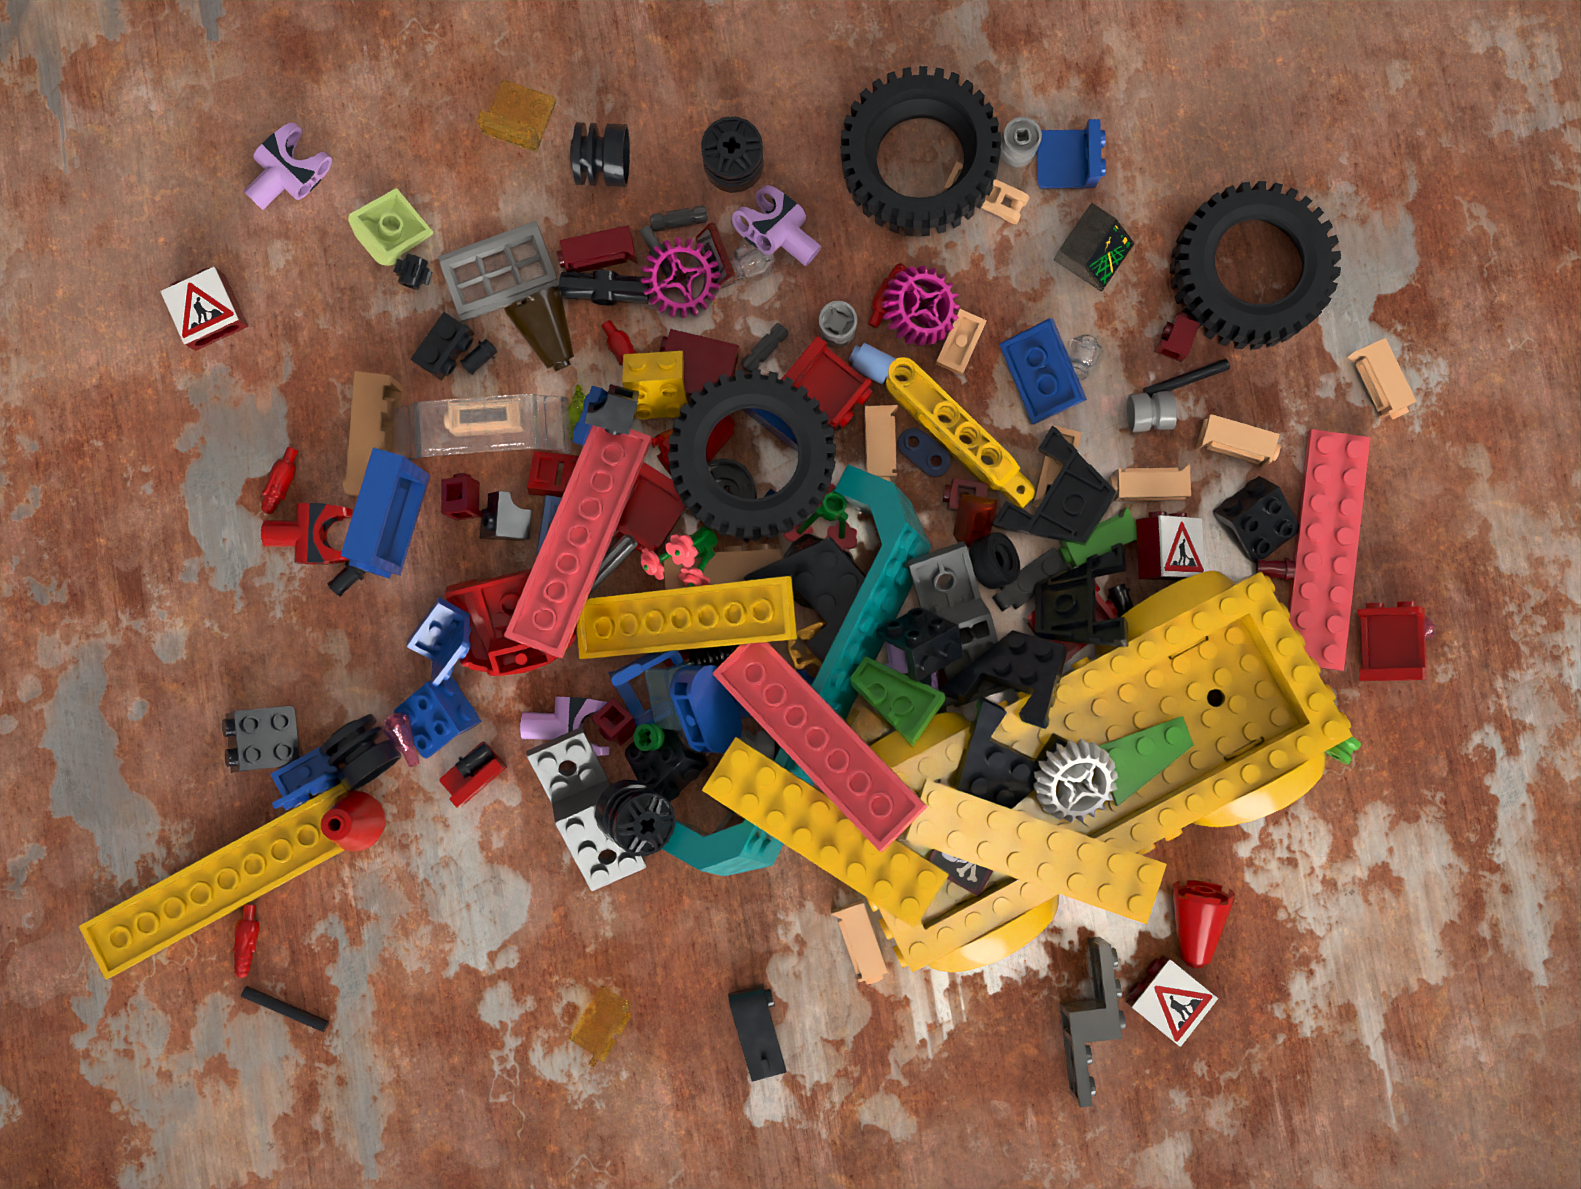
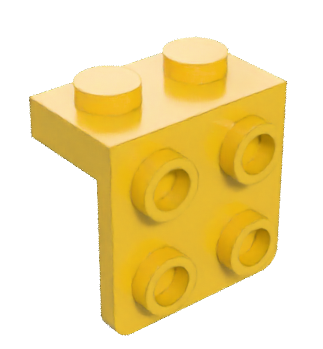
M683 351L623 355V387L639 392L633 419L647 420L650 418H677L680 416L681 407L684 403L688 404L684 386Z

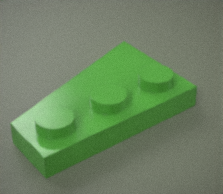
M865 656L850 677L851 686L912 746L915 745L945 701L944 693L919 681L916 682L910 679L909 676Z
M1183 716L1099 745L1100 748L1106 750L1116 766L1114 770L1119 778L1114 780V782L1116 783L1117 790L1110 791L1116 806L1123 803L1194 746Z

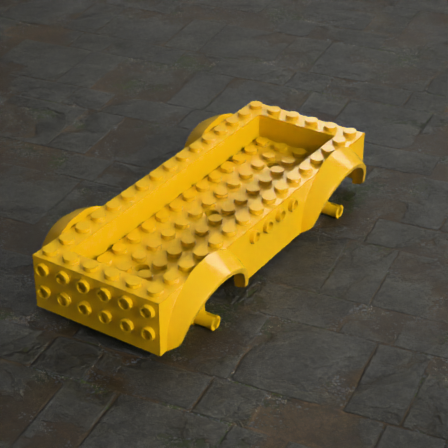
M1206 571L1185 578L1160 590L1122 615L1121 617H1125L1128 623L1129 646L1118 647L1095 644V657L1091 659L1084 657L1071 664L1072 669L1063 673L1060 682L1056 684L1054 692L1055 702L1053 707H1050L1048 715L1050 721L1046 729L1021 721L1019 712L1031 695L1020 691L1017 693L1018 697L1010 702L1004 700L997 704L1003 707L1007 713L991 738L1036 759L1053 733L1067 740L1074 741L1076 744L1081 738L1088 744L1092 741L1099 746L1183 716L1194 746L1119 806L1115 805L1114 800H1105L1103 803L1105 810L1097 808L1095 810V818L1086 814L1083 822L1075 817L1070 823L1064 817L1059 820L1053 814L1048 813L1043 808V804L1038 801L1037 792L1034 789L1012 808V810L1143 855L1155 848V842L1163 838L1169 841L1183 833L1181 828L1191 823L1208 827L1237 825L1267 816L1295 802L1307 793L1321 778L1325 769V751L1353 737L1349 730L1351 723L1342 711L1339 712L1334 703L1336 697L1329 685H1324L1319 676V673H1321L1320 667L1313 657H1309L1305 651V640L1298 630H1294L1288 620L1290 619V613L1283 603H1279L1273 593L1275 592V586L1267 575L1264 576L1261 571L1235 582L1220 571ZM1213 689L1219 690L1222 695V702L1218 707L1211 706L1207 700L1208 693ZM940 713L933 717L914 746L898 731H895L870 747L918 797H920L925 779L956 789L954 781L963 750L967 749L970 739L969 729L971 721L961 713ZM1095 768L1093 769L1094 775L1091 779V782L1093 781L1095 776ZM1060 779L1058 780L1056 785V795L1059 791L1058 786L1060 784ZM908 826L896 840L928 859L933 849L906 840ZM996 871L992 872L980 896L946 879L916 928H913L866 897L872 911L874 912L879 909L883 917L878 919L887 939L889 940L894 937L897 945L892 948L902 968L909 966L912 973L926 965L938 971L961 972L997 962L1013 954L1036 938L1053 920L1059 905L1058 893Z

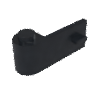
M760 984L728 993L732 1016L751 1081L754 1082L786 1073L785 1062L771 1017L770 1007L775 1006L771 988L765 990L764 985Z

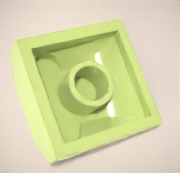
M397 188L352 212L348 218L356 238L375 261L385 266L396 264L397 259H400L402 254L411 250L433 234L430 227Z

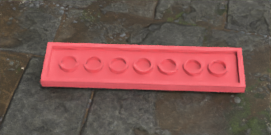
M592 425L504 635L506 638L563 659L651 445V436L630 429L629 435L623 433L621 435H613L606 432L605 428Z
M1311 429L1308 431L1298 514L1299 530L1296 534L1293 558L1296 571L1295 577L1291 579L1288 601L1290 619L1288 620L1293 629L1301 633L1306 644L1304 646L1305 651L1309 657H1313L1321 669L1344 671L1370 437Z
M769 642L740 644L712 673L879 852H883L928 807Z

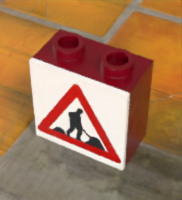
M215 267L202 269L195 276L186 280L176 281L168 288L160 291L183 343L194 351L248 327L226 276Z
M1165 511L1149 512L1148 518L1136 519L1139 579L1181 581L1190 576L1205 572L1202 518H1189L1187 513H1172L1167 516Z
M1162 955L1160 959L1155 958L1146 969L1148 974L1141 983L1136 982L1130 988L1127 994L1129 998L1126 1003L1181 1047L1218 998L1173 961Z

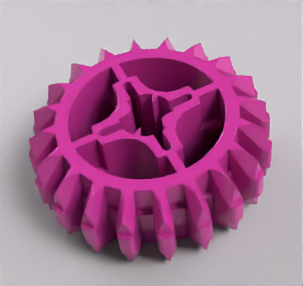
M676 237L674 241L675 247L673 248L670 242L665 240L663 241L666 249L664 252L658 246L653 248L654 252L658 255L657 258L651 255L646 256V260L653 263L652 267L642 266V271L650 273V278H641V283L651 284V288L645 289L644 294L648 295L654 292L655 297L650 300V304L654 305L660 300L662 304L658 311L661 313L666 310L667 306L671 307L670 317H675L676 310L680 309L681 318H686L687 308H690L691 313L696 316L698 315L697 304L706 310L708 305L703 299L706 297L714 301L716 298L713 294L709 293L710 288L719 290L720 285L711 282L712 278H720L721 274L719 272L711 273L710 268L716 267L718 262L713 261L708 264L706 259L712 255V252L709 250L701 255L699 252L703 248V244L698 243L695 249H692V239L690 238L686 240L685 247L681 246L680 237ZM676 253L688 254L695 258L700 265L691 269L685 268L680 263V260H678ZM667 257L670 262L671 273L667 279L657 283L658 267ZM677 269L681 273L694 271V274L688 276V280H685L687 284L683 287L681 283L675 282L667 285L668 281L673 280V276H677L675 274ZM704 273L703 288L699 295L694 298L691 290V281L696 276ZM675 287L684 296L686 303L673 302L666 298L661 291Z
M923 265L917 267V269L911 266L905 272L900 271L897 273L896 279L888 282L890 289L885 290L883 293L888 300L884 301L881 305L883 308L888 309V313L884 314L883 318H890L892 321L888 329L897 328L896 338L900 339L905 336L906 344H911L915 341L916 346H923L925 343L932 345L937 340L944 339L946 333L954 329L952 323L959 318L953 313V311L960 308V305L953 302V299H956L959 294L951 293L950 291L954 283L949 282L945 284L946 274L942 273L936 276V268L927 270L926 266ZM916 284L926 287L932 293L924 292V290L921 287H917ZM903 298L906 302L905 310L903 306ZM927 300V302L922 305V309L914 312V310H916L919 307V303ZM910 319H916L921 325L924 324L926 328L915 325Z

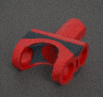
M297 503L296 521H263L261 526L262 544L264 547H295L294 563L330 565L350 562V559L340 556L342 551H337L329 545L327 532L335 522L352 518L353 509L324 503Z

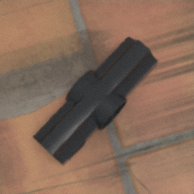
M595 270L593 274L561 272L559 288L562 299L591 300L594 304L605 306L616 305L617 302L648 304L649 294L645 295L644 290L650 288V283H641V278H644V276H623L614 271Z

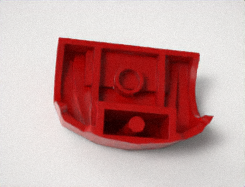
M532 568L476 582V579L447 586L444 593L447 601L470 614L469 626L471 627L469 642L471 646L467 655L463 659L460 658L459 662L462 666H467L471 670L487 672L490 676H504L526 673L550 664L559 658L504 636ZM577 625L574 629V632L572 634V637L567 648H569L575 640L577 633Z

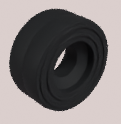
M993 532L976 539L971 544L969 556L973 571L978 581L984 587L997 589L1018 579L1020 574L1019 556L1015 546L1006 535L1000 532Z

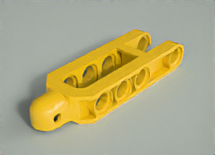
M905 357L892 361L885 382L886 391L979 482L989 484V490L1000 491L1011 503L1023 509L1034 498L1035 490L1031 482L1019 471L1020 467L1012 455L914 361ZM895 376H904L907 381H899ZM938 416L947 417L950 423L941 422ZM959 436L968 437L971 444L963 443ZM981 457L990 458L993 465H986L981 460Z

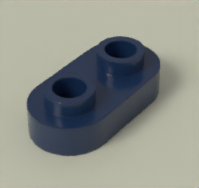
M909 428L901 433L898 440V449L905 458L929 477H941L947 472L950 466V456L940 445L918 428ZM916 438L919 445L916 447L909 446L908 439ZM934 456L939 457L941 464L933 466L930 459Z

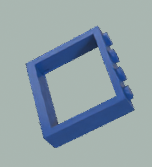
M377 448L372 449L340 555L350 559V566L389 579L391 573L401 576L430 474L402 455Z

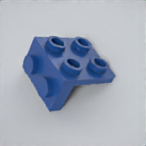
M1089 119L1084 130H1041L1042 138L1037 150V185L1042 189L1096 188L1101 176H1105L1106 159L1101 158V148L1105 146L1106 134L1105 130H1101L1100 119Z
M439 597L408 638L406 647L432 660L431 684L436 687L442 680H448L454 670L455 662L458 658L463 659L471 646L469 642L471 627L469 626L470 614Z
M452 676L446 681L442 680L437 687L432 685L431 681L426 682L394 710V716L420 755L425 759L434 755L456 736L482 722Z
M320 747L271 773L282 795V798L272 803L274 809L284 807L285 810L293 807L296 808L311 800L309 794L316 795L337 785L335 780L338 779L337 774L341 770L338 765L329 767L327 764L333 755L322 757L319 752Z

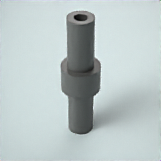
M649 225L639 230L650 249L649 255L654 258L658 257L653 250L655 246L660 247L663 252L666 250L664 244L660 245ZM667 257L659 265L666 278L671 273L670 262ZM675 271V274H676L677 276H673V280H675L676 278L679 277V275H678V273H677L676 271Z

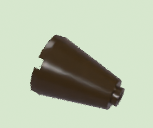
M558 285L525 297L520 302L521 304L514 302L504 308L506 315L547 369L553 367L556 372L571 365L569 359L574 357L562 295Z

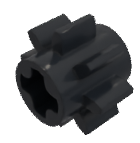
M407 254L406 259H397L393 270L399 276V284L414 290H419L422 284L429 285L433 273L427 268V260L412 254Z

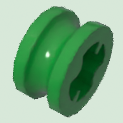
M641 724L634 732V743L641 751L658 750L664 743V731L658 724Z

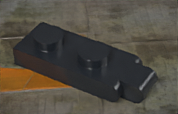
M1052 547L1022 568L1016 581L1000 587L1001 591L994 595L992 599L1002 612L1011 605L1016 610L1035 596V583L1068 568V565L1065 564L1055 547Z

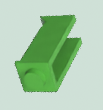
M1128 507L1122 509L1120 515L1118 514L1099 523L1086 545L1066 541L1059 542L1061 545L1059 553L1065 564H1070L1073 569L1086 563L1087 558L1094 554H1097L1099 557L1112 551L1111 546L1117 543L1126 545L1136 540V523Z

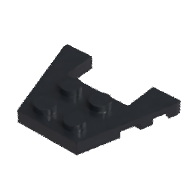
M1051 426L1038 449L1039 452L1064 465L1034 515L1006 501L992 524L997 529L1086 545L1115 498L1116 491L1091 464L1089 465L1078 453V450L1071 443L1069 444L1061 435V432L1056 427Z
M831 537L752 571L744 577L746 581L791 576L792 585L827 622V625L805 644L822 664L866 578L861 569Z
M1122 543L1111 546L1112 551L1099 557L1097 554L1088 557L1087 563L1071 570L1068 567L1035 583V633L1037 637L1066 642L1118 647L1129 646L1128 623L1125 617L1096 622L1095 578L1126 571L1125 549Z
M1012 630L942 687V690L946 697L967 704L984 680L1030 694V698L1019 712L1021 721L1046 729L1050 721L1048 716L1050 707H1053L1055 702L1054 692L1056 684L1060 682L1067 656L1065 645Z
M980 696L976 704L978 709L975 721L971 722L969 729L971 735L967 749L963 750L954 786L958 791L1012 809L1034 790L1033 783L1037 781L1034 772L1042 770L1039 766V761H1047L1046 751L1055 753L1057 751V744L1066 747L1068 740L1053 733L1036 759L991 738L1007 712L1003 707Z

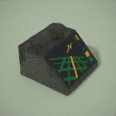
M1091 202L1057 252L1054 261L1102 292L1135 243L1115 217Z

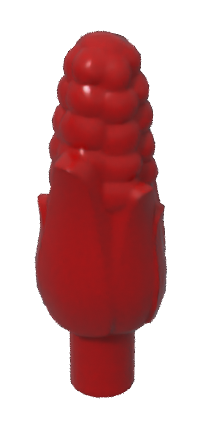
M903 263L895 265V268L892 269L888 278H884L881 287L873 297L871 305L873 313L867 323L873 328H878L884 314L888 313V309L881 306L884 301L888 300L883 293L885 290L890 289L888 282L896 279L897 273L906 271L907 268Z
M611 320L601 325L608 336L606 340L607 347L615 355L619 365L623 366L624 354H638L628 334L623 330H617Z
M287 446L282 460L278 459L273 464L267 484L261 493L264 495L261 510L265 514H273L280 500H285L286 492L295 476L296 466L293 463L298 450Z
M245 904L242 919H239L235 925V944L232 951L235 952L234 973L238 978H244L248 975L253 953L256 952V943L260 931L259 922L254 920L256 905Z

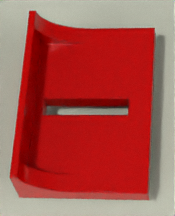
M534 451L527 485L529 495H549L562 498L579 456ZM559 463H564L561 484L556 486Z

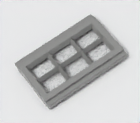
M536 221L438 256L461 322L506 307L514 302L522 301L525 297L549 287L559 286L556 272Z

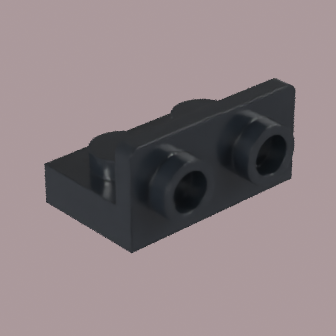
M443 312L411 360L442 381L445 376L451 375L456 368V360L461 352H466L470 348L475 333L466 324L460 323Z

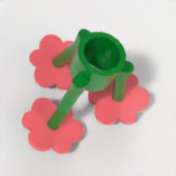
M830 483L818 508L801 525H796L792 531L786 534L783 532L785 539L792 541L795 547L799 548L802 545L810 546L813 544L814 539L811 534L814 530L811 525L819 517H823L828 521L839 520L836 526L828 527V535L825 539L831 537L843 551L846 548L853 549L857 546V530L850 528V525L846 522L848 519V514L845 512L846 500L841 494L834 491L836 487L833 483Z
M701 527L693 535H672L671 541L666 544V552L659 556L647 548L642 550L641 565L647 574L655 575L658 580H662L664 578L662 573L664 568L661 562L672 556L675 564L679 565L682 563L684 565L678 577L684 582L686 587L709 585L710 579L704 576L703 571L708 562L715 556L712 549L717 545L718 539L712 530L707 527ZM694 557L703 558L697 568H688L695 563Z

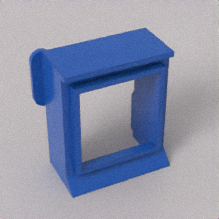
M678 650L648 653L616 671L608 672L612 684L617 688L631 715L634 716L637 727L641 724H656L674 713L678 717L671 696L644 710L628 682L643 671L669 657L677 671L686 666Z

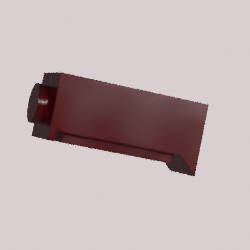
M629 225L560 240L562 250L557 251L560 267L566 268L567 272H586L626 263L627 259L638 264Z

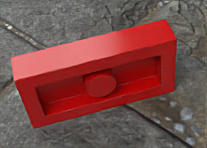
M481 742L472 751L480 747L484 742ZM489 745L488 747L495 755V758L475 771V776L464 778L455 765L440 778V783L452 795L449 800L456 808L463 807L507 768L505 763Z

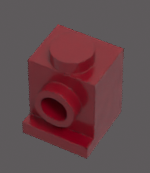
M1176 313L1175 319L1172 322H1166L1160 337L1164 340L1160 341L1155 347L1154 352L1182 362L1189 354L1200 323L1193 321V317L1186 313Z
M457 473L453 475V478L442 479L441 514L455 521L481 518L482 511L479 510L480 482L466 473Z
M953 478L951 485H945L942 502L948 503L947 510L962 512L963 503L958 498L959 494L966 493L971 498L986 500L989 484Z
M614 698L591 718L600 727L598 729L599 733L608 742L615 741L620 747L634 735L637 728L634 716Z

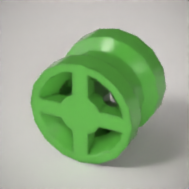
M1351 737L1328 749L1325 753L1335 760L1349 765L1352 760L1351 754L1360 748L1361 743L1354 737Z

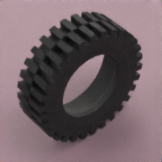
M919 66V75H912L911 67L903 68L902 78L897 79L895 71L887 74V84L884 85L880 78L872 82L873 93L867 88L860 93L861 104L856 100L851 105V116L846 115L844 120L845 130L841 132L840 149L843 176L846 179V187L849 194H853L854 203L857 207L862 204L863 214L868 218L872 214L875 215V223L883 227L886 221L889 223V231L895 233L898 232L899 226L905 227V235L913 236L914 228L921 229L922 236H930V228L932 227L937 228L938 234L946 232V224L951 223L954 229L961 225L962 216L969 220L974 215L975 206L980 209L985 202L986 195H990L994 179L996 180L998 173L1001 132H998L999 122L997 116L993 118L994 109L990 102L984 105L985 95L980 89L974 95L972 94L973 83L966 79L963 85L960 86L959 74L951 72L949 79L944 78V69L937 67L934 76L927 75L928 66ZM914 118L933 119L948 126L958 137L964 153L963 167L956 181L944 192L930 197H909L897 193L883 180L877 165L879 146L885 135L894 126L903 121Z
M1258 181L1252 189L1250 182H1243L1236 190L1234 185L1225 188L1221 195L1217 192L1211 196L1207 203L1204 202L1198 208L1176 240L1177 245L1171 254V258L1175 259L1170 264L1169 272L1175 273V276L1170 281L1171 289H1179V292L1174 296L1177 304L1185 302L1186 307L1181 312L1188 315L1193 314L1196 318L1195 321L1200 323L1199 328L1204 325L1208 329L1204 334L1205 337L1211 340L1216 334L1221 336L1218 344L1227 346L1231 341H1235L1234 348L1243 349L1250 344V350L1261 348L1264 344L1268 348L1275 346L1280 341L1283 343L1315 320L1322 313L1321 310L1328 306L1332 298L1329 296L1336 291L1338 283L1333 281L1340 276L1341 267H1334V265L1341 260V251L1332 252L1331 250L1339 243L1337 235L1328 237L1326 234L1333 226L1330 220L1322 224L1320 223L1318 218L1324 214L1320 207L1316 208L1313 212L1307 208L1313 201L1309 197L1305 196L1300 202L1295 199L1298 190L1290 188L1286 194H1282L1283 184L1274 183L1269 190H1266L1267 181ZM1247 220H1260L1277 227L1291 239L1299 252L1302 269L1298 283L1289 295L1269 304H1252L1235 297L1224 287L1217 274L1215 254L1221 237L1232 226Z
M752 369V374L745 375L744 370L735 371V376L727 377L725 373L718 376L717 382L712 384L710 380L703 384V390L699 393L695 391L690 396V402L687 405L684 403L681 407L680 416L678 419L675 418L672 426L673 432L669 438L668 457L670 472L681 502L690 510L691 515L696 520L699 519L703 522L705 527L710 530L713 528L718 531V534L725 537L727 535L735 536L737 540L752 538V541H760L764 537L769 539L775 538L778 534L783 532L786 534L792 531L796 525H801L805 522L807 517L814 513L823 500L830 486L836 461H834L836 444H833V428L827 424L829 418L826 412L821 413L818 400L815 397L810 399L807 396L808 390L802 385L799 389L793 386L794 380L788 377L784 381L777 378L778 373L769 371V376L760 375L761 370ZM747 408L766 410L780 417L792 430L798 445V463L790 481L778 492L759 499L741 498L724 490L711 475L706 460V446L714 427L727 415Z

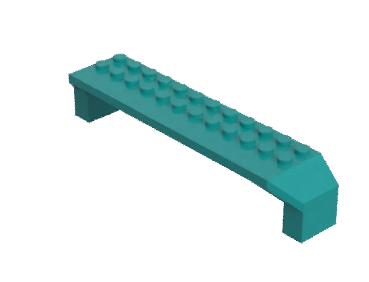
M847 464L834 491L841 494L853 509L874 517L882 546L812 684L813 689L844 721L859 694L851 686L850 677L865 656L876 660L885 642L876 637V629L885 625L886 622L897 618L913 585L907 561L928 554L932 547L914 506L908 497L894 483ZM781 747L774 761L813 786L814 781ZM747 819L743 823L713 834H709L694 825L676 820L674 832L662 850L700 871L728 876L773 866L784 843Z

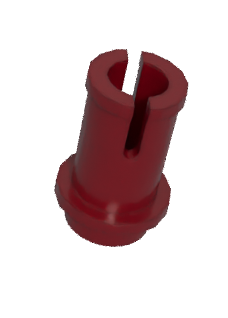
M1284 558L1283 561L1257 559L1256 573L1262 571L1263 575H1267L1269 578H1283V581H1288L1295 577V561H1289V558Z

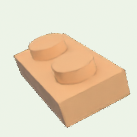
M960 309L957 314L959 318L953 323L954 329L949 332L936 365L962 376L987 320Z

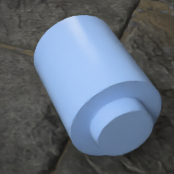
M864 342L861 347L855 346L849 361L853 363L852 368L855 371L883 385L889 366L896 358Z

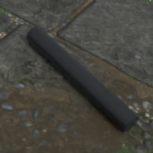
M1225 358L1143 388V393H1147L1151 398L1154 393L1172 391L1230 369V364Z
M246 986L242 991V998L323 1033L329 1025L328 1020L249 986Z

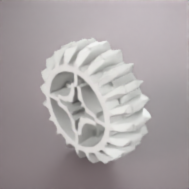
M1081 738L1077 744L1068 739L1066 747L1057 744V751L1055 753L1046 751L1048 759L1047 761H1039V766L1042 770L1034 772L1037 781L1033 785L1037 792L1038 801L1043 804V808L1048 813L1053 814L1059 820L1064 817L1070 823L1075 817L1083 822L1086 814L1095 818V810L1097 808L1105 810L1103 803L1105 800H1113L1109 792L1117 790L1114 780L1119 777L1114 770L1116 767L1115 763L1105 749L1100 748L1092 741L1088 744ZM1095 768V776L1093 781L1091 782V779L1094 775L1093 769ZM1060 779V784L1058 786L1059 791L1056 795V785L1058 780Z

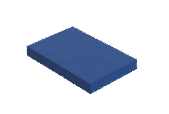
M1049 318L999 344L1032 424L1044 421L1087 400L1053 318Z

